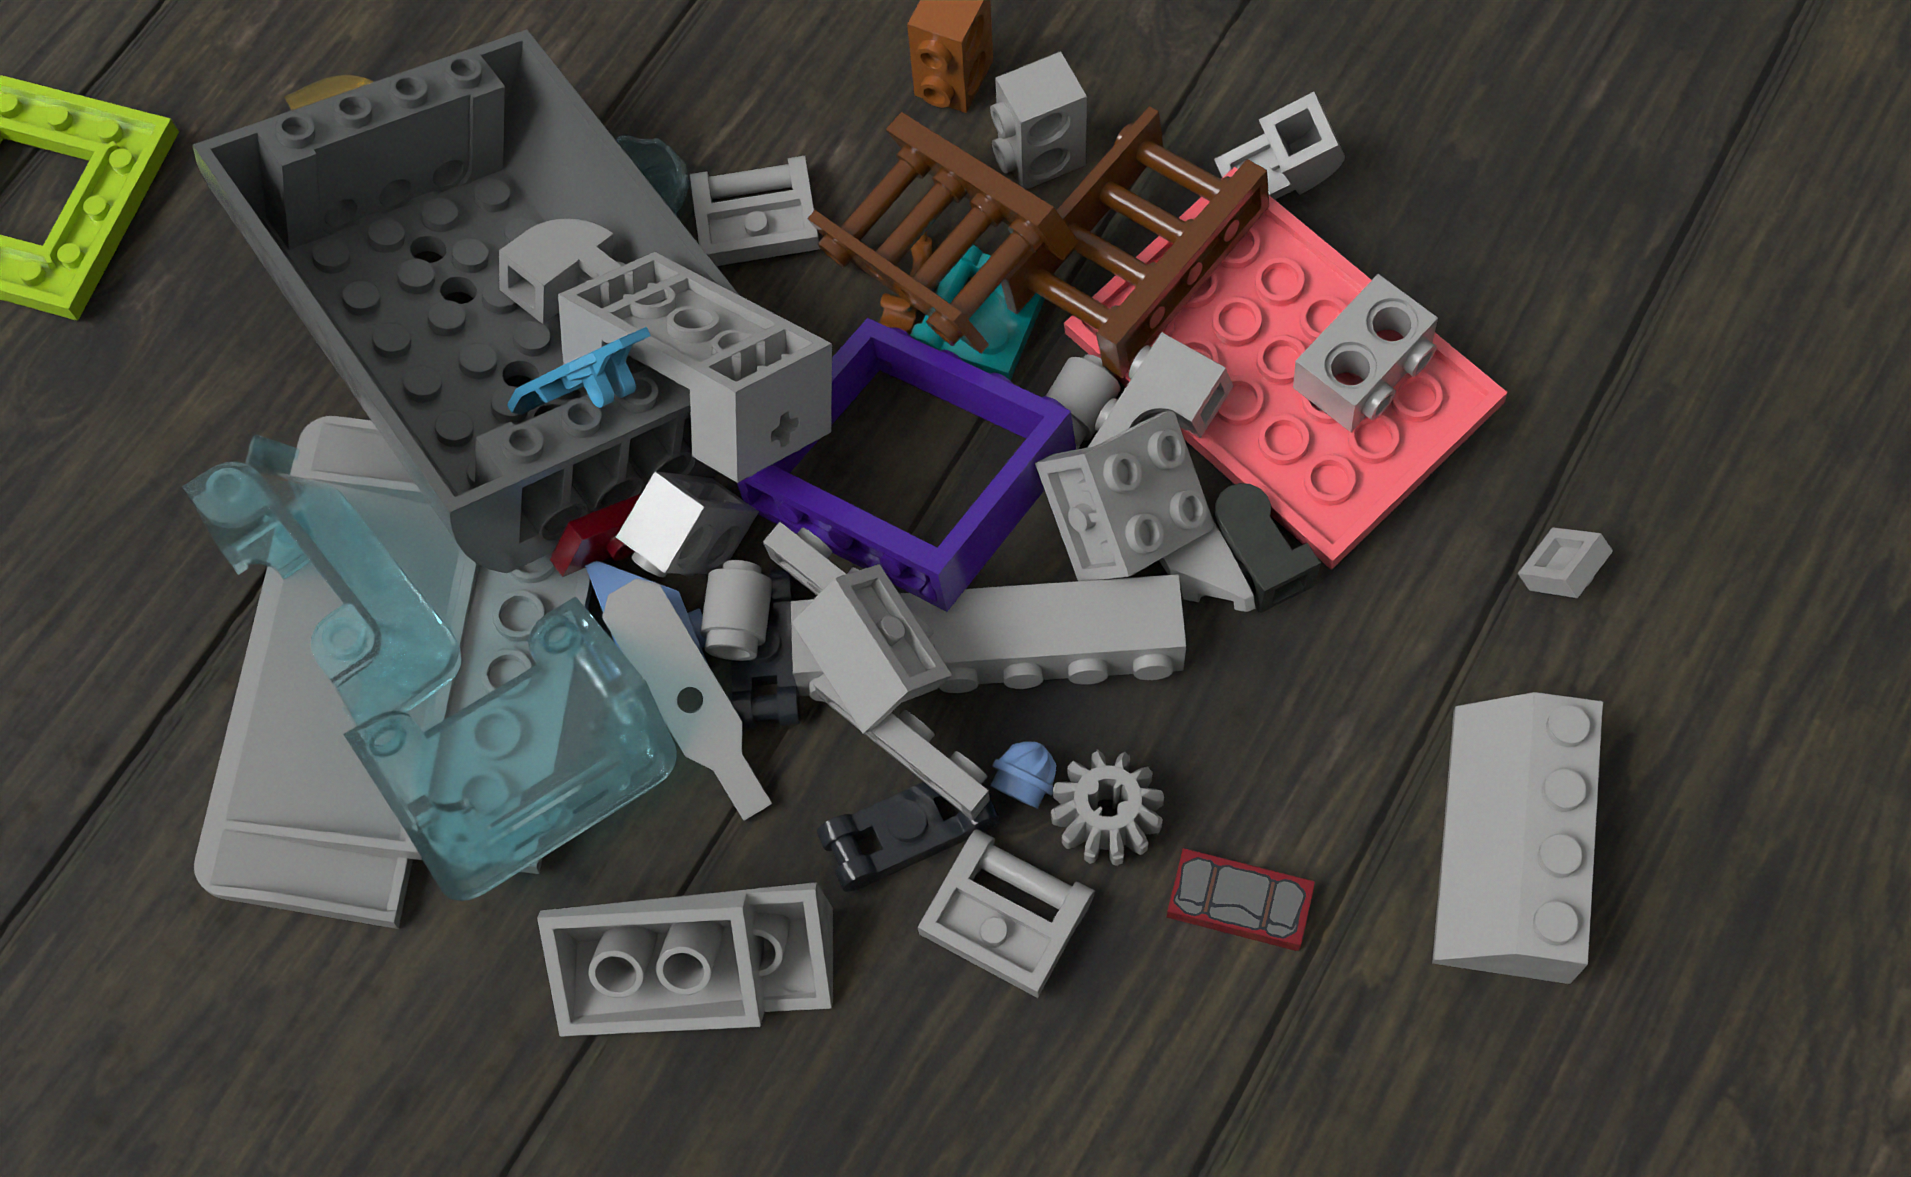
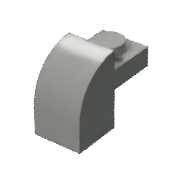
M1312 92L1259 119L1265 134L1214 159L1222 178L1234 167L1239 169L1247 159L1267 169L1269 195L1275 200L1293 190H1296L1300 195L1320 184L1342 165L1345 155L1315 92Z
M579 219L550 220L531 227L499 250V290L539 322L545 324L559 313L558 294L626 264L612 259L613 233L606 228Z

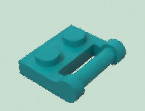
M973 245L940 282L935 294L951 303L964 288L968 277L972 278L991 255L982 253L978 247ZM1000 284L969 319L989 344L981 354L961 339L955 346L948 344L928 326L926 320L929 317L925 315L922 323L914 325L910 336L939 351H951L963 362L987 373H998L1011 380L1045 298L1036 293L1022 310L1015 314L1007 308L1002 285Z

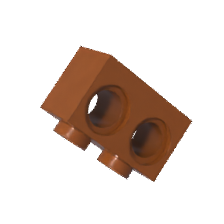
M920 0L907 24L914 96L923 98L926 102L936 107H950L967 113L993 62L991 0Z

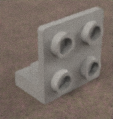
M1173 411L1159 413L1094 447L1052 454L1035 463L1078 581L1129 577L1214 528L1211 513L1177 417Z

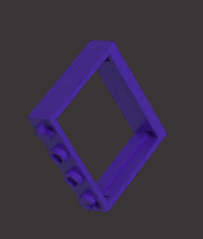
M867 318L832 357L831 425L878 371L881 370L1022 436L1026 440L938 548L790 474L818 440L737 484L743 501L759 511L758 515L776 524L781 522L795 534L802 527L806 528L821 539L831 549L832 553L863 569L880 564L892 584L948 612L1044 492L1035 463L1052 454L1076 450L1072 414L1070 410L1051 397L1035 395L1014 385L1001 374L987 373L963 362L951 351H939L913 339L900 328H889Z

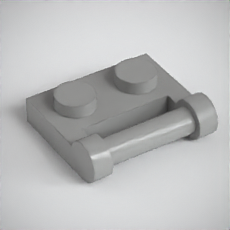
M805 156L788 158L789 164L724 175L709 177L708 171L690 174L699 245L716 266L820 249L818 246V231L807 219L814 211ZM792 187L793 189L789 191H782L713 203V200L740 196Z
M976 829L970 835L918 926L919 934L1038 998L1076 927L1085 916L1093 900L1095 890L1077 881L1071 886L994 846L995 838ZM983 869L1059 909L1051 923L973 881L975 875Z

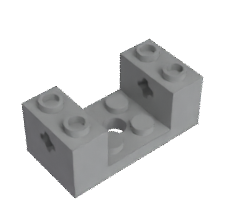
M653 252L558 294L563 365L621 337L647 327L651 336L633 344L625 360L631 374L651 367L676 383L690 389L692 457L738 483L747 477L753 476L758 471L831 433L832 343L676 262ZM585 387L577 389L586 395L588 394Z

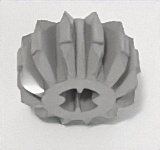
M1097 750L1092 753V769L1090 771L1082 764L1072 761L1067 767V774L1071 782H1057L1053 788V798L1060 805L1051 810L1052 824L1059 827H1067L1062 835V844L1065 848H1074L1086 842L1084 860L1089 864L1094 863L1098 859L1100 849L1109 850L1110 860L1116 866L1123 863L1124 845L1133 852L1142 855L1148 849V841L1145 834L1159 833L1162 828L1163 819L1154 811L1163 806V792L1148 788L1152 782L1153 775L1149 767L1140 768L1131 774L1129 773L1130 756L1126 752L1121 753L1117 757L1115 766H1106L1105 756ZM1103 799L1113 800L1112 808H1117V815L1113 817L1102 816V807L1098 808V801Z

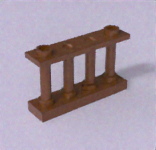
M1149 106L1134 124H1128L1121 130L1112 149L1056 210L1079 243L1064 260H1061L1043 247H1040L1036 253L1029 250L1001 282L1007 308L1018 314L1037 293L1097 329L1096 335L1103 367L1123 378L1130 370L1140 350L1147 345L1150 346L1268 209L1267 169L1247 159L1232 177L1227 176L1220 179L1164 148L1159 111ZM1149 167L1210 202L1195 220L1189 219L1184 222L1127 189ZM1110 209H1113L1173 243V245L1157 263L1152 262L1147 265L1090 231ZM1073 251H1076L1134 285L1135 289L1120 306L1115 305L1109 308L1056 277L1053 273Z
M901 112L886 128V131L901 148L896 154L899 161L841 227L816 210L807 219L823 236L818 246L835 263L845 268L851 261L929 317L926 320L928 326L948 344L955 346L961 339L981 354L989 344L969 321L973 314L1029 250L1036 253L1040 247H1043L1061 260H1064L1079 241L1052 205ZM927 174L933 176L932 180L935 185L876 252L861 242L862 238L916 177L923 179ZM964 197L970 200L971 211L913 277L896 267L952 201L959 203ZM1001 222L1009 225L1008 230L1011 234L951 303H948L932 292L990 225L998 227Z

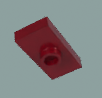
M641 494L569 521L550 559L562 577L586 568L585 565L593 562H601L610 557L615 561H619L635 552L617 539L616 536Z

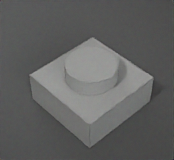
M1552 527L1518 572V575L1529 591L1578 598L1583 590L1592 582L1595 574L1612 553V549L1601 533Z

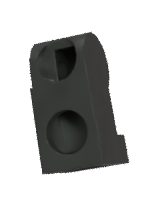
M1239 483L1227 487L1220 493L1216 500L1213 521L1229 546L1251 589L1255 607L1259 613H1262L1314 587L1321 562L1308 543L1292 550L1270 517L1271 504L1268 496L1256 486Z

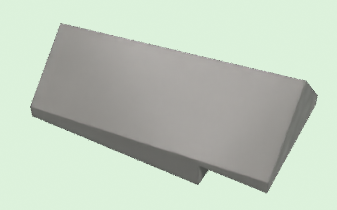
M817 882L542 910L537 917L559 1036L760 1027L764 1012L832 1008L833 907Z

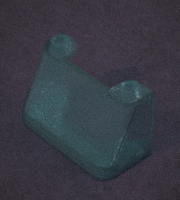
M224 462L210 468L182 486L218 549L238 575L248 569V565L262 564L272 567L284 580L311 562L342 601L343 605L325 616L316 625L311 636V651L317 664L331 681L344 705L342 709L347 718L365 741L446 686L457 675L461 666V650L453 632L345 496L333 485L241 462Z
M576 596L548 612L532 628L528 645L536 663L535 666L427 731L422 732L416 721L408 713L396 710L385 711L375 715L343 734L442 892L450 899L458 901L472 900L487 893L656 787L668 777L675 766L677 759L676 746L646 680Z

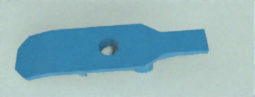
M644 327L516 388L507 404L511 413L521 415L581 387H585L591 401L599 408L614 401V394L619 398H623L634 393L636 390L635 381L625 360L633 344L651 336L648 328Z

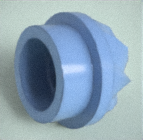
M1038 742L1016 743L999 760H995L992 767L998 771L990 785L991 787L1036 809L1039 808L1045 793L1048 795L1053 794L1056 763L1044 745Z

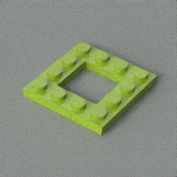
M0 75V143L4 138L89 161L43 246L0 235V300L79 320L179 133L171 118Z

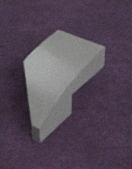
M1215 522L1214 528L1211 531L1159 560L1168 575H1179L1184 600L1199 602L1201 597L1206 595L1233 601L1235 610L1248 612L1255 609L1254 596Z

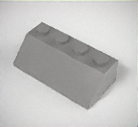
M1533 692L1455 707L1451 735L1433 964L1571 984L1588 965L1602 701Z

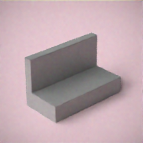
M880 564L835 577L792 621L795 629L863 734L872 731L902 702L938 689L952 676Z

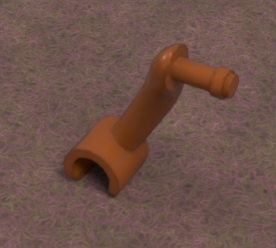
M928 230L910 249L913 257L911 277L933 254L932 239L927 236ZM884 293L880 300V305L884 308V311L878 323L889 328L897 327L911 334L918 309L899 296Z

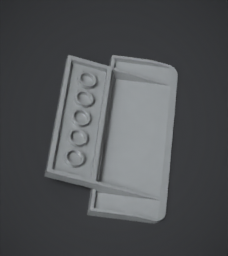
M325 416L308 424L299 437L194 861V872L200 885L211 895L225 900L399 929L413 859L539 874L593 586L587 569L584 568L562 577L550 561L552 553L507 574L489 570L476 564L461 550L371 420Z

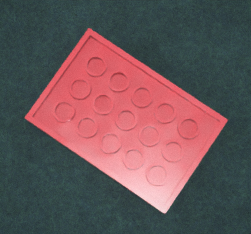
M1234 167L1223 178L1227 176L1232 177L1238 169ZM1269 195L1268 209L1162 332L1226 367L1233 384L1232 390L1202 437L1199 438L1180 428L1184 439L1234 484H1251L1260 488L1270 501V516L1303 545L1308 543L1317 558L1332 570L1505 403L1508 392L1436 333L1434 334L1433 344L1437 346V349L1425 368L1414 377L1406 373L1393 387L1396 390L1395 396L1384 412L1375 420H1370L1366 416L1352 432L1348 431L1293 388L1295 361L1372 280ZM1201 197L1179 219L1184 222L1189 219L1195 220L1210 201ZM1158 236L1135 258L1147 265L1152 262L1157 263L1173 243ZM1116 275L1092 298L1109 308L1115 305L1120 306L1135 289V286ZM1072 315L1064 322L1065 334L1088 354L1101 358L1096 335L1097 329ZM1381 330L1376 333L1380 338L1387 341H1398L1404 338L1394 330ZM1129 371L1123 378L1115 375V378L1127 387L1131 380L1129 378ZM1341 373L1334 377L1338 382L1345 385H1357L1363 382V379L1354 373Z

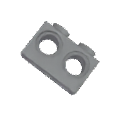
M1062 52L995 78L996 104L990 106V111L998 131V138L992 141V147L996 160L1004 173L1012 171L1019 185L1027 190L1086 166L1087 96Z
M1377 274L1295 361L1293 388L1348 431L1352 432L1366 416L1370 420H1375L1384 412L1395 396L1396 390L1393 387L1406 373L1414 377L1429 363L1437 349V346L1433 344L1438 317ZM1381 330H1394L1404 338L1398 341H1387L1380 338L1376 333ZM1341 373H1354L1360 376L1363 382L1357 385H1345L1338 382L1334 377Z
M655 471L616 538L635 551L632 559L644 570L659 577H665L667 573H677L693 578L695 574H709L712 570L723 568V563L730 561L759 511L713 478Z

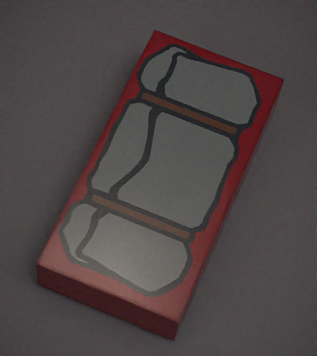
M1183 848L1166 918L1299 952L1315 881Z

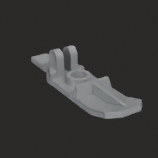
M636 578L609 594L602 618L685 757L715 772L743 820L771 805L770 799L742 754V721L660 584ZM686 687L697 688L703 695L702 705L699 709L692 712L681 709L677 702L679 692Z

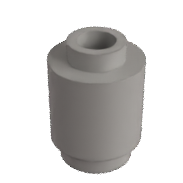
M1090 354L1085 355L1083 358L1070 357L1046 396L1057 400L1066 409L1071 411L1076 449L1080 447L1083 440L1088 441L1092 439L1096 432L1095 424L1101 410L1110 399L1116 398L1121 391L1120 384L1114 378L1116 374L1103 367L1101 358Z
M730 560L723 563V568L709 572L700 631L701 636L706 639L705 651L708 654L728 660H751L756 658L758 646L765 643L773 581L766 575L761 574L762 568L759 565L748 561Z

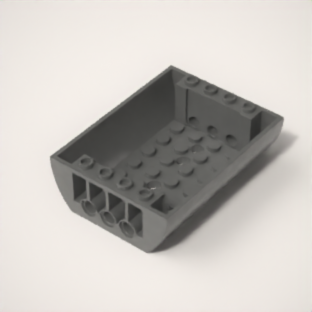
M527 29L193 144L196 163L208 187L464 554L476 564L489 570L507 574L552 553L569 521L641 494L655 471L709 478L721 474L692 457L690 389L676 383L651 367L632 374L636 385L634 393L623 398H619L614 394V401L601 408L593 404L588 394L586 395L579 390L565 394L521 415L511 413L507 406L515 389L518 387L508 386L504 382L505 380L517 375L526 376L534 380L563 365L560 314H556L545 324H542L499 290V250L537 224L555 219H579L595 223L613 233L612 259L616 262L628 264L656 252L739 295ZM430 251L441 255L443 258L437 262L429 263L422 259H415L414 256L421 252ZM463 292L470 295L473 300L465 304H458L454 301L445 300L443 297L449 293Z

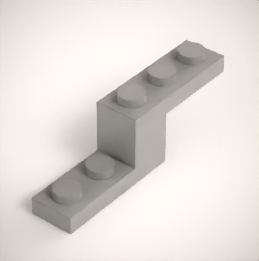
M779 522L763 541L770 558L816 595L835 577L846 574L828 560V557L832 554L831 549L806 528L802 527L795 534ZM852 567L851 570H850L847 574L852 573V572H855V571H859V570L856 569V568H854V567ZM911 611L929 639L934 631ZM823 673L813 684L819 697L859 729ZM904 709L898 717L891 712L872 731L864 733L972 821L990 801L988 790L981 785L987 778L986 774L961 753L955 751L949 759L932 746L929 742L935 734L907 710Z

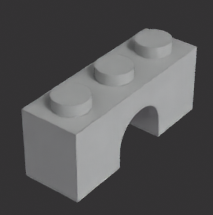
M1161 332L1152 347L1148 345L1143 347L1135 357L1129 370V378L1131 380L1119 399H1110L1101 410L1095 424V430L1098 432L1087 448L1094 447L1159 413L1167 411L1175 413L1180 428L1201 438L1233 388L1226 367Z

